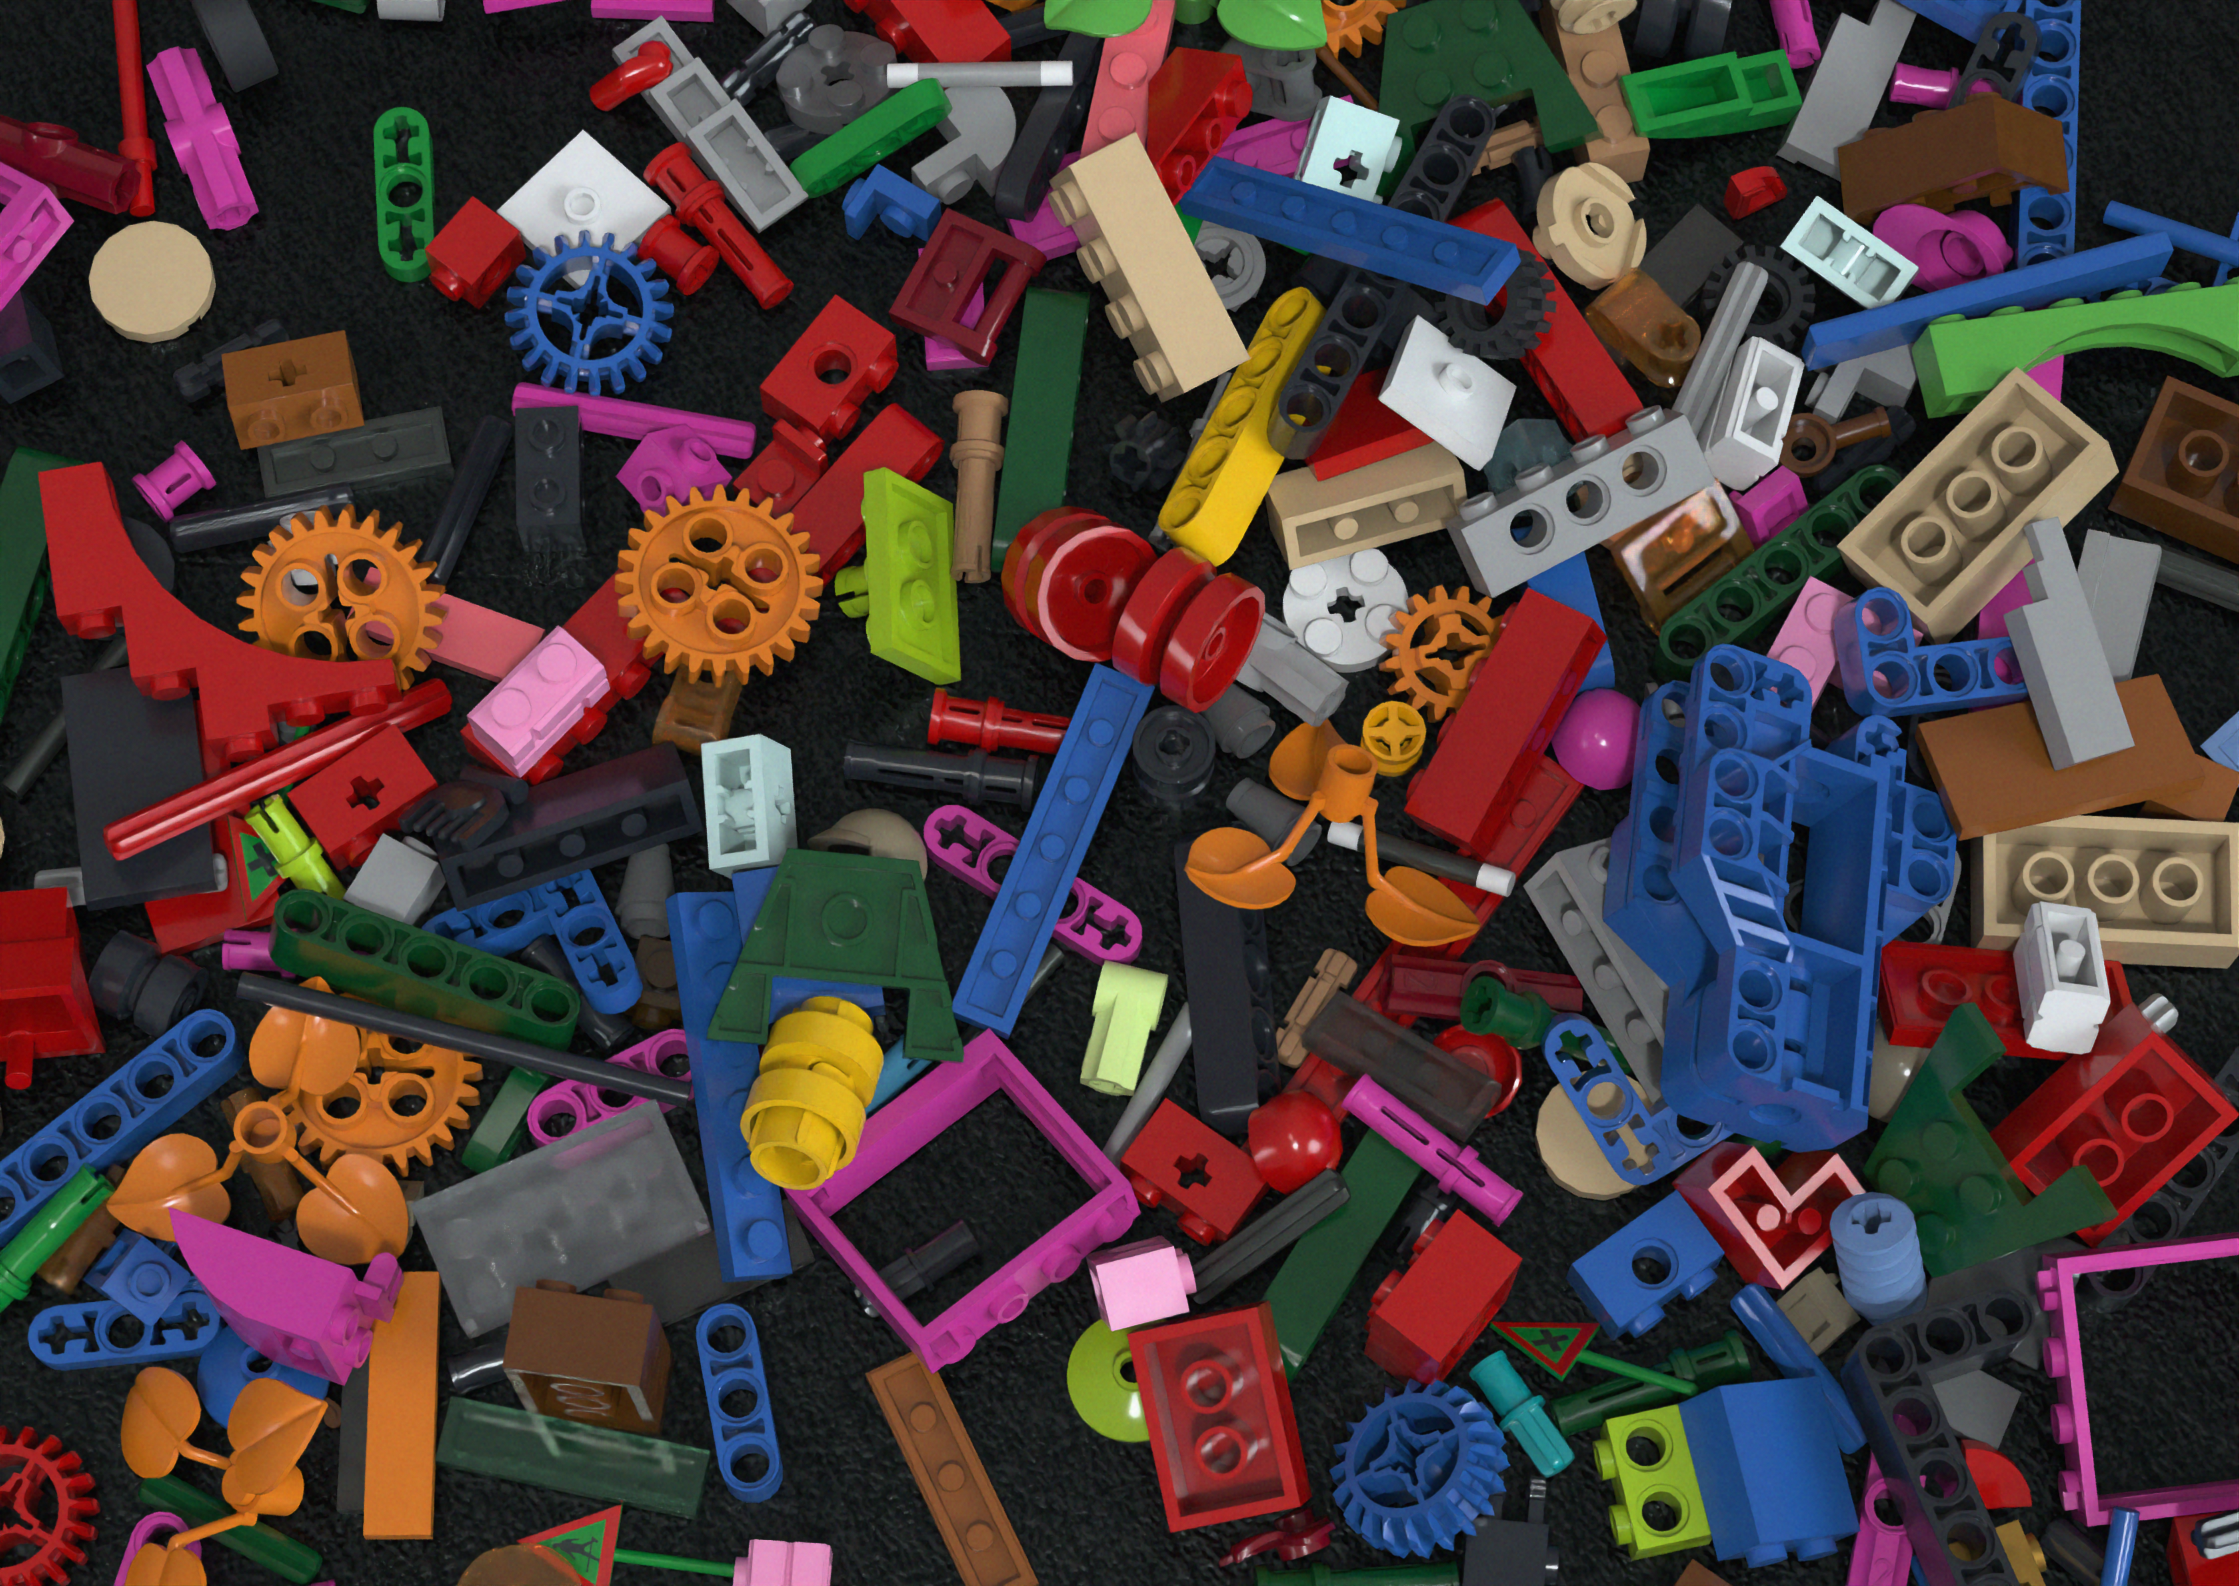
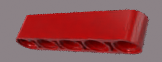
M1494 197L1445 222L1446 224L1515 243L1520 250L1535 254L1537 257L1534 261L1545 263L1510 210L1498 197ZM1547 266L1549 272L1541 278L1554 280L1556 291L1547 293L1546 300L1557 302L1556 313L1545 311L1543 319L1552 323L1549 333L1536 332L1535 335L1542 343L1535 350L1524 348L1526 356L1519 358V360L1576 444L1599 434H1604L1606 439L1627 429L1625 421L1644 408L1630 384ZM1505 283L1487 306L1484 305L1485 310L1495 324L1500 321L1507 306Z
M897 403L890 404L877 415L790 511L794 514V523L790 536L801 532H808L810 534L809 548L804 554H819V571L811 576L823 579V589L866 542V525L861 514V503L864 498V473L886 467L918 484L934 466L944 449L945 441ZM755 568L747 573L753 581L759 583H770L778 578L772 570L766 568ZM755 607L756 611L762 614L769 611L768 608ZM724 618L715 624L721 632L727 634H738L746 629V626L741 621L734 618Z

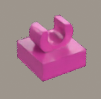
M1783 465L1771 475L1768 473L1764 476L1759 475L1758 480L1755 482L1757 486L1744 496L1735 490L1729 494L1735 515L1742 521L1750 545L1757 550L1810 510L1799 476Z

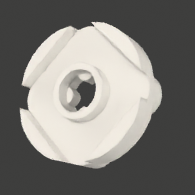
M1371 548L1293 569L1283 597L1282 620L1283 624L1298 636L1296 643L1333 671L1342 673L1358 672L1376 666L1392 652V650L1381 646L1379 640L1387 634H1397L1398 630L1392 626L1388 618L1396 611L1409 613L1406 603L1408 594L1401 576L1397 570L1388 564L1386 556L1379 550ZM1339 596H1348L1351 600L1358 601L1362 608L1355 611V621L1344 622L1341 614H1330L1328 607L1336 604V599Z

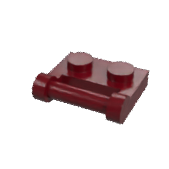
M947 208L889 311L892 322L957 350L977 364L988 366L998 350L995 341L1030 277L1039 276L1047 261V257L1040 250L1026 242ZM995 258L1008 262L1007 270L974 329L971 330L960 325L962 317Z

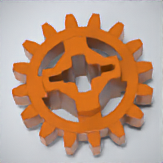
M1443 585L1436 586L1429 590V604L1418 593L1408 598L1406 603L1411 615L1401 611L1391 614L1388 620L1398 632L1397 634H1387L1379 640L1381 646L1392 650V658L1380 663L1379 669L1385 672L1395 671L1397 680L1387 689L1390 695L1406 691L1410 695L1406 704L1416 710L1424 705L1427 706L1428 722L1430 723L1441 721L1446 710H1449L1450 715L1459 712L1469 694L1468 682L1473 669L1482 658H1489L1500 638L1499 626L1504 615L1493 619L1489 617L1487 612L1492 599L1488 596L1481 598L1474 604L1469 603V587L1461 586L1455 589L1451 599H1448ZM1427 618L1428 623L1424 625L1425 638L1419 647L1410 649V643L1415 630ZM1461 618L1470 622L1481 636H1477L1462 625ZM1444 646L1449 650L1457 649L1458 652L1467 650L1471 652L1452 664L1450 660H1440L1439 657L1426 658V656L1437 652L1439 648ZM1416 673H1420L1433 682L1436 692L1427 688L1418 679Z

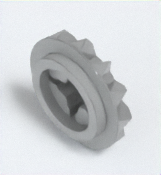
M1204 220L1194 248L1199 258L1203 261L1207 259L1213 263L1219 261L1221 257L1225 258L1230 252L1227 273L1232 278H1225L1218 274L1211 281L1225 309L1236 312L1251 297L1256 298L1266 271V259L1263 248L1254 235Z

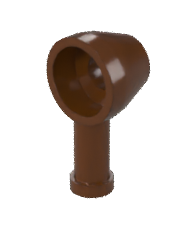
M1884 407L1874 408L1871 413L1830 425L1820 416L1810 413L1792 415L1786 436L1781 439L1783 447L1778 462L1779 466H1785L1800 478L1813 477L1823 472L1831 464L1837 449L1878 436L1882 439L1891 436V426ZM1806 445L1813 450L1815 456L1808 461H1799L1793 456L1791 451L1796 446Z

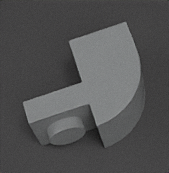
M950 87L945 90V93L953 109L943 121L935 125L948 141V144L911 168L912 184L938 198L940 203L951 204L962 198L977 179L992 197L996 194L1001 173L1016 144V119L1013 107L1000 87Z
M1915 343L1815 369L1814 371L1820 374L1806 399L1805 405L1814 409L1813 414L1820 416L1830 425L1840 422L1855 392L1888 408L1895 405L1904 408L1919 380L1911 351Z

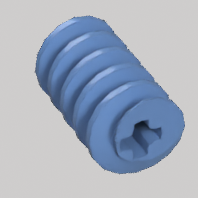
M1876 1192L1857 1194L1843 1201L1832 1213L1829 1225L1843 1286L1842 1289L1847 1302L1857 1314L1864 1316L1873 1326L1924 1310L1929 1294L1925 1282L1926 1277L1914 1214L1907 1204L1889 1194Z

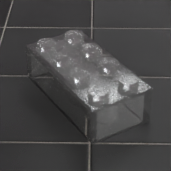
M656 1098L410 1204L458 1320L469 1340L510 1322L517 1286L535 1288L537 1280L550 1279L575 1285L577 1293L712 1234L705 1210Z

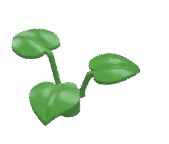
M1046 0L1044 24L1047 29L1068 30L1091 37H1119L1137 30L1144 24L1151 12L1153 0ZM1176 0L1177 10L1175 19L1185 24H1199L1210 18L1215 8H1217L1218 20L1223 29L1231 37L1250 46L1270 50L1299 51L1323 47L1327 42V30L1321 0Z

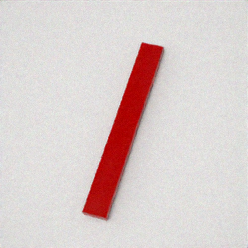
M1543 754L1485 860L1462 848H1459L1456 855L1515 872V885L1582 793L1585 784L1576 781L1561 765ZM1439 876L1437 880L1452 891L1474 913L1481 923L1480 929L1470 937L1428 947L1411 946L1393 939L1282 1092L1294 1089L1312 1092L1327 1104L1338 1120L1339 1126H1341L1350 1111H1346L1341 1107L1346 1096L1365 1073L1372 1080L1375 1079L1419 1018V1016L1382 1012V1003L1379 999L1380 979L1386 957L1390 954L1459 962L1506 896ZM1248 1138L1241 1147V1150L1254 1158Z

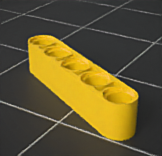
M1298 287L1287 291L1274 301L1247 349L1251 359L1237 367L1158 517L1159 527L1178 547H1185L1209 560L1215 567L1223 564L1237 549L1285 458L1277 453L1268 441L1267 427L1281 392L1327 313V310L1307 288ZM1316 366L1326 376L1329 375L1332 369L1327 366ZM1297 414L1288 415L1294 423L1302 426L1306 419L1304 416Z

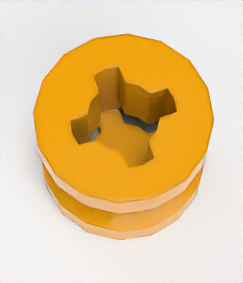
M1389 701L1381 703L1370 710L1364 720L1360 747L1375 757L1378 763V774L1396 777L1404 775L1416 767L1421 759L1425 741L1426 727L1424 720L1415 708L1404 702ZM1382 739L1386 744L1390 745V751L1389 748L1380 742Z

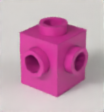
M687 424L647 433L616 476L638 501L643 513L649 509L658 513L663 518L666 516L665 500L667 496L671 495L684 507L689 505L690 488L696 487L704 501L713 500L717 484H722L723 488H725L732 479V476L717 460L713 449L700 440Z

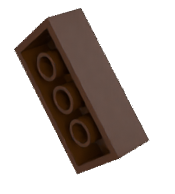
M2167 376L2150 408L2108 506V510L2239 564V405Z
M550 1279L537 1280L535 1288L517 1286L502 1368L530 1418L662 1437L675 1359L654 1306L644 1304L645 1296L621 1289H605L603 1298L576 1294L577 1287L575 1285Z

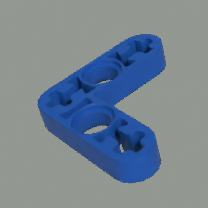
M589 869L457 912L456 907L433 917L421 928L501 958L531 945L543 935L548 934V936L555 934L578 984L593 1010L602 1014L620 1013L632 1007L641 997L643 984L635 961ZM572 887L581 905L569 910L560 892ZM513 909L525 912L523 918L514 926L508 928L493 926L496 918L505 911ZM481 927L484 935L477 938L473 929ZM590 927L605 929L604 935L594 944L578 946L573 943L574 938L584 929ZM608 962L615 978L618 980L617 983L611 986H606L598 970V967L604 966Z
M1565 1012L1551 1019V1023L1547 1026L1540 1042L1542 1053L1610 1165L1623 1181L1632 1185H1646L1657 1181L1734 1134V1132L1725 1130L1724 1123L1722 1122L1709 1125L1706 1130L1697 1135H1687L1680 1132L1676 1124L1678 1113L1669 1107L1664 1098L1649 1108H1645L1599 1031L1587 1017L1578 1013ZM1571 1030L1576 1037L1583 1036L1586 1033L1588 1035L1580 1044L1581 1049L1594 1068L1588 1070L1583 1075L1567 1052L1561 1053L1558 1056L1555 1054L1563 1046L1559 1036L1565 1031ZM1602 1059L1606 1060V1065L1596 1067ZM1581 1076L1575 1084L1570 1083L1571 1078ZM1603 1082H1612L1618 1085L1623 1093L1619 1108L1609 1115L1592 1113L1587 1106V1097L1590 1090ZM1636 1113L1639 1114V1119L1630 1121ZM1626 1123H1628L1632 1132L1643 1146L1654 1142V1145L1647 1150V1156L1650 1161L1644 1166L1639 1167L1633 1160L1622 1163V1160L1628 1157L1629 1150L1616 1129L1623 1127ZM1613 1131L1608 1138H1604L1603 1134L1605 1132Z
M156 1240V1246L170 1258L179 1249L177 1243ZM192 1276L162 1314L161 1318L166 1324L183 1323L188 1319V1310L197 1309L203 1319L210 1320L209 1326H203L198 1329V1339L190 1341L188 1336L180 1329L163 1330L162 1333L166 1343L164 1345H157L159 1328L156 1322L152 1326L144 1324V1335L134 1347L127 1349L117 1348L110 1342V1327L117 1318L131 1313L117 1302L107 1300L59 1305L44 1309L35 1316L29 1326L28 1342L35 1356L44 1365L53 1370L67 1371L202 1356L204 1351L215 1343L222 1329L225 1328V1320L219 1315L196 1277ZM96 1318L94 1333L100 1348L97 1352H91L92 1344L87 1339H76L66 1342L65 1353L57 1354L50 1344L44 1343L45 1337L56 1334V1324L64 1322L65 1326L72 1333H89L92 1331L88 1320Z

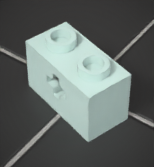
M1333 96L1319 99L1293 179L1382 205L1383 197L1375 193L1382 172L1390 173L1398 159L1402 138L1395 136L1400 120ZM1348 156H1351L1349 167L1358 172L1357 179L1346 181L1340 185L1342 174L1333 169L1334 162L1345 160Z
M1816 196L1780 246L1783 252L1793 256L1797 262L1865 310L1898 302L1920 272L1918 266L1819 196Z
M761 734L701 744L709 869L732 879L731 874L779 866L787 848L798 849L791 749Z

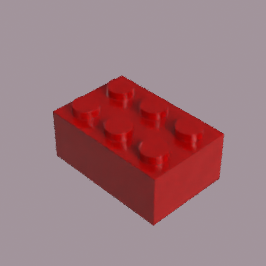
M2131 1002L2098 1032L2091 1052L2083 1053V1055L2074 1054L1995 1127L1989 1135L2018 1178L2036 1196L2071 1167L2087 1166L2119 1213L2111 1221L2075 1232L2093 1249L2239 1116V1113L2219 1085L2135 1003Z
M1459 1209L1456 1210L1446 1224L1437 1217L1429 1224L1412 1248L1415 1253L1408 1262V1265L1411 1267L1407 1273L1402 1275L1394 1269L1371 1299L1373 1305L1367 1313V1316L1370 1318L1363 1328L1369 1333L1364 1354L1405 1386H1407L1410 1378L1419 1382L1425 1389L1429 1384L1433 1385L1437 1380L1443 1382L1506 1302L1523 1259Z
M1269 1300L1145 1325L1127 1334L1170 1533L1301 1507L1312 1497Z

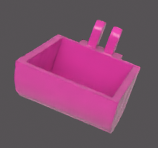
M168 1207L175 1240L189 1268L219 1315L239 1338L274 1362L345 1386L352 1368H360L369 1354L373 1340V1333L370 1328L374 1319L390 1323L394 1315L393 1305L404 1282V1274L396 1258L390 1253L376 1255L372 1259L361 1282L358 1281L353 1270Z

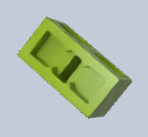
M1678 1404L1607 1419L1600 1430L1601 1440L1593 1441V1453L1600 1479L1602 1481L1611 1479L1617 1504L1609 1506V1518L1616 1544L1618 1546L1627 1544L1631 1561L1709 1544L1712 1540V1535ZM1637 1436L1649 1438L1659 1449L1660 1461L1652 1466L1636 1464L1627 1454L1626 1441ZM1650 1501L1666 1503L1675 1513V1528L1664 1532L1652 1529L1643 1519L1642 1506Z

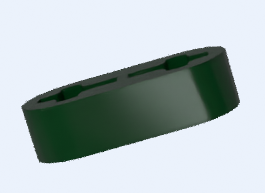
M515 1067L471 1137L463 1153L461 1163L489 1181L494 1179L505 1166L529 1127L527 1116L534 1098L552 1087L555 1076Z

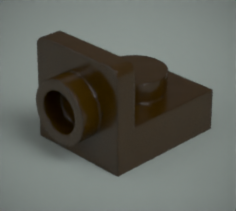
M641 936L635 964L642 979L643 990L641 997L632 1007L625 1010L624 1014L625 1016L633 1017L632 1023L636 1026L651 1031L670 1030L671 1025L684 1027L672 944L670 941Z

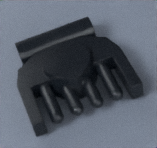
M467 765L461 771L458 782L445 783L430 791L398 818V822L402 832L410 834L413 830L415 832H422L425 829L428 836H434L438 833V837L441 840H446L451 836L452 843H461L462 849L471 853L504 824L509 816L506 802L517 805L523 803L528 796L529 787L527 782L522 779L474 765Z

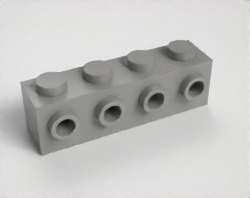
M1611 837L1556 852L1523 887L1653 1104L1664 1098L1661 1093L1660 1077L1670 988L1603 921L1611 849Z

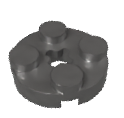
M822 25L812 30L808 36V41L797 46L796 50L787 55L776 74L780 98L791 121L808 131L831 135L842 129L843 124L853 122L901 91V88H888L887 64L897 63L894 47L888 42L881 41L868 34L844 32L837 25ZM838 79H849V80L839 81V82L835 83L834 85L829 86V83L832 82V81H834V80H838Z

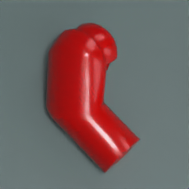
M653 40L641 44L638 48L637 57L625 61L591 87L590 98L593 104L600 110L610 111L629 97L653 88L668 78L673 70L669 47L660 41Z

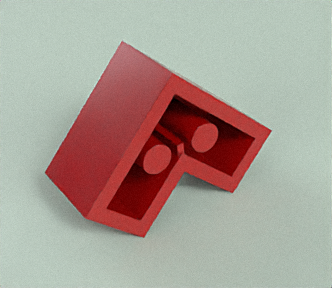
M1721 1141L1707 1149L1671 1183L1725 1252V1256L1746 1283L1755 1282L1761 1286L1781 1290L1789 1285L1833 1242L1829 1224L1834 1210L1850 1197L1866 1193L1837 1153L1820 1150L1794 1152L1773 1172L1754 1146Z

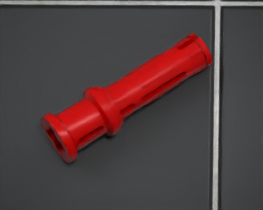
M678 142L664 149L648 164L643 174L644 179L650 186H659L677 207L675 216L682 224H687L688 227L696 226L711 245L719 251L726 264L732 268L758 299L763 309H770L779 304L790 294L794 284L790 279L786 278L761 248L756 239L724 204L726 197L724 188L717 180L709 181L692 161V150L685 142Z
M936 687L927 744L937 745L943 739L979 745V748H986L988 753H991V750L997 751L999 745L1057 755L1072 718L1006 708L1005 701H1000L999 697L989 696L986 701L948 696L946 689Z

